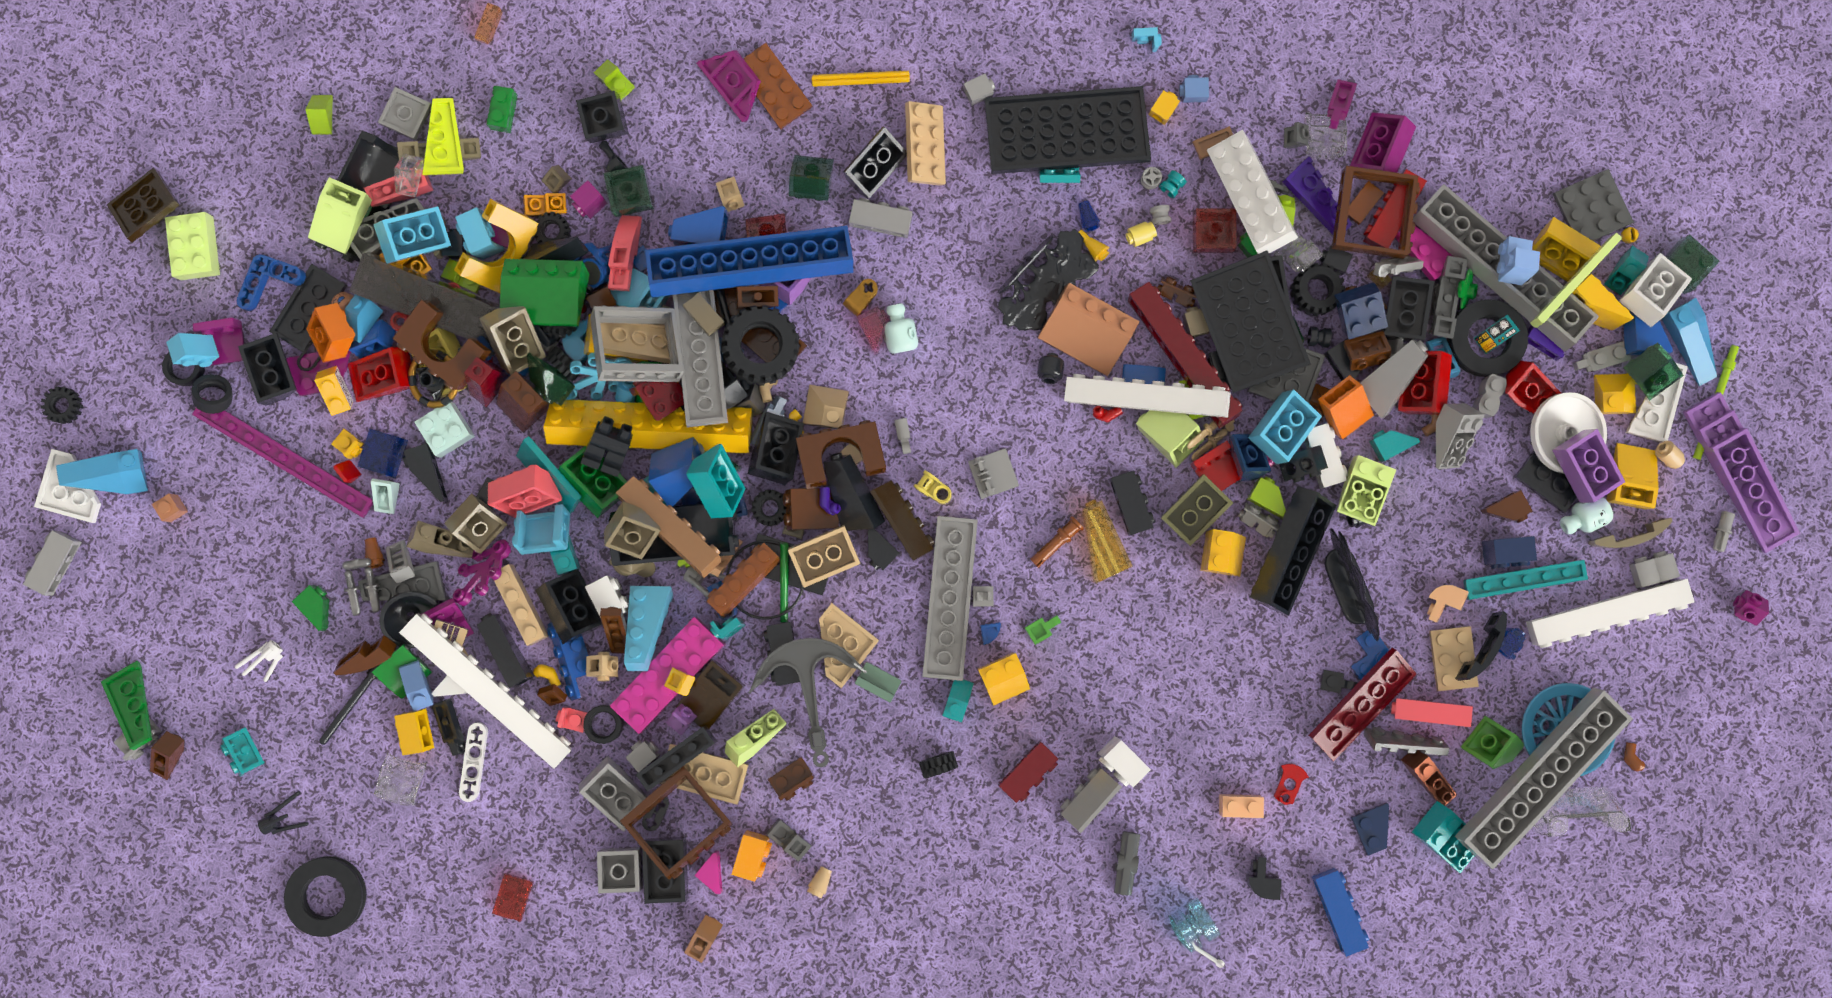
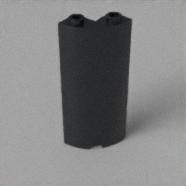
M362 130L337 181L365 192L364 188L407 172L411 164L399 163L397 147ZM392 203L372 207L368 217L376 212L388 210ZM318 242L314 244L323 250H326L328 247ZM351 246L346 254L332 249L342 254L341 258L345 261L353 263L355 260L362 264V261Z
M703 503L672 506L678 513L677 517L680 519L685 518L692 526L690 529L695 533L699 531L706 538L705 542L709 546L713 544L720 551L719 556L735 555V547H739L738 535H735L734 520L738 519L737 508L733 517L711 518ZM611 512V513H610V517H609V520H608V521L611 520V518L613 517V515L615 514V512ZM658 535L642 559L609 548L612 566L683 560Z

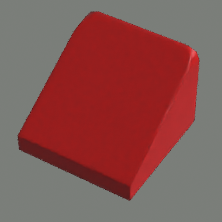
M351 460L333 466V469L345 483L351 484L362 475Z

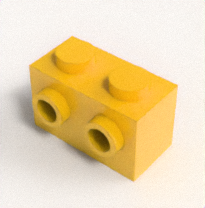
M426 708L394 716L402 756L422 753L434 748Z

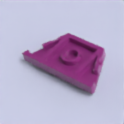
M733 50L698 61L696 64L742 122H746L761 81L737 50Z
M348 351L346 357L328 362H322L320 359L318 364L310 371H303L298 368L297 359L299 356L286 358L298 394L300 396L320 393L314 381L317 372L334 366L338 367L344 380V374L347 371L348 361L352 352ZM318 352L304 354L300 360V365L303 368L311 367L319 357Z

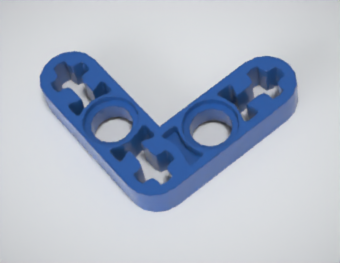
M256 255L250 264L238 294L237 305L246 311L254 310L260 301L269 277L299 286L304 283L306 274L296 266L265 255ZM281 265L282 272L279 275H276L275 269L277 266ZM289 272L297 274V278L288 276ZM258 278V285L252 288V280ZM246 299H249L250 302H249V303H245V300H246Z

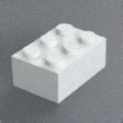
M1659 253L1647 264V267L1635 279L1619 302L1652 327L1667 314L1692 278Z
M1115 736L1098 752L1101 756L1099 761L1111 772L1115 770L1113 775L1125 786L1129 784L1134 787L1151 770L1122 740Z

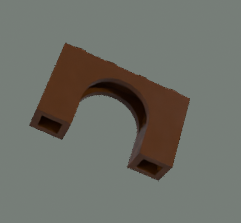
M421 300L393 339L398 343L397 346L401 350L410 352L413 355L412 358L417 363L425 364L433 376L441 377L448 388L451 390H463L467 385L464 375L466 369L476 357L485 360L491 353V350L476 338H469L451 360L443 362L437 359L429 348V336L432 329L444 315V312L429 300Z
M865 420L855 426L846 424L836 430L823 429L817 434L803 433L796 438V444L806 489L826 485L822 456L829 446L839 442L849 443L858 449L862 457L866 477L886 473V464L876 421Z

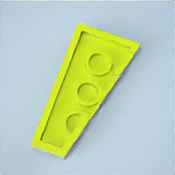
M453 98L433 99L422 175L463 174L464 167Z

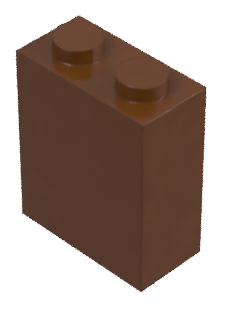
M820 488L785 490L783 505L786 506V514H784L783 521L784 525L787 526V531L823 530L839 527L837 514L830 515L820 506ZM830 490V499L833 501L832 493Z

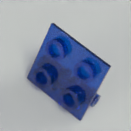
M369 429L357 467L396 478L404 455L403 450L406 449L408 440Z

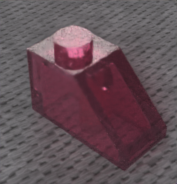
M877 306L856 317L875 355L880 351L887 324L886 321L889 320L884 309L880 311Z

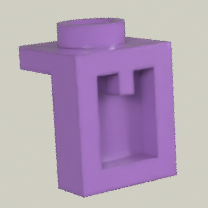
M681 703L673 711L666 723L682 735L697 716L690 708L685 707Z

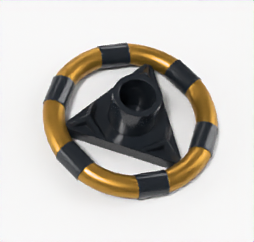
M430 349L435 357L444 362L452 359L441 350ZM413 360L408 371V381L414 398L420 404L429 408L444 407L452 402L458 390H450L440 400L445 388V381L441 377L433 376L428 371V367L418 368L419 363ZM416 372L419 376L420 384L427 388L434 401L424 397L419 392Z

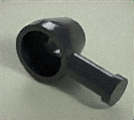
M607 141L599 144V148L609 158L605 168L613 177L628 170V167L614 153Z

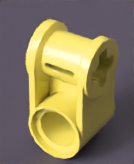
M924 470V475L913 487L937 503L947 504L952 498L949 487ZM939 490H946L948 492V497L945 500L937 498Z

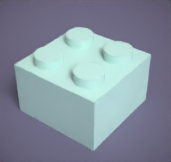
M450 402L447 406L434 409L414 422L434 455L440 458L475 437L453 402Z

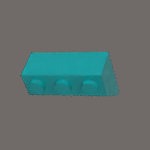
M717 444L693 459L686 474L711 518L733 517L746 488L723 445Z

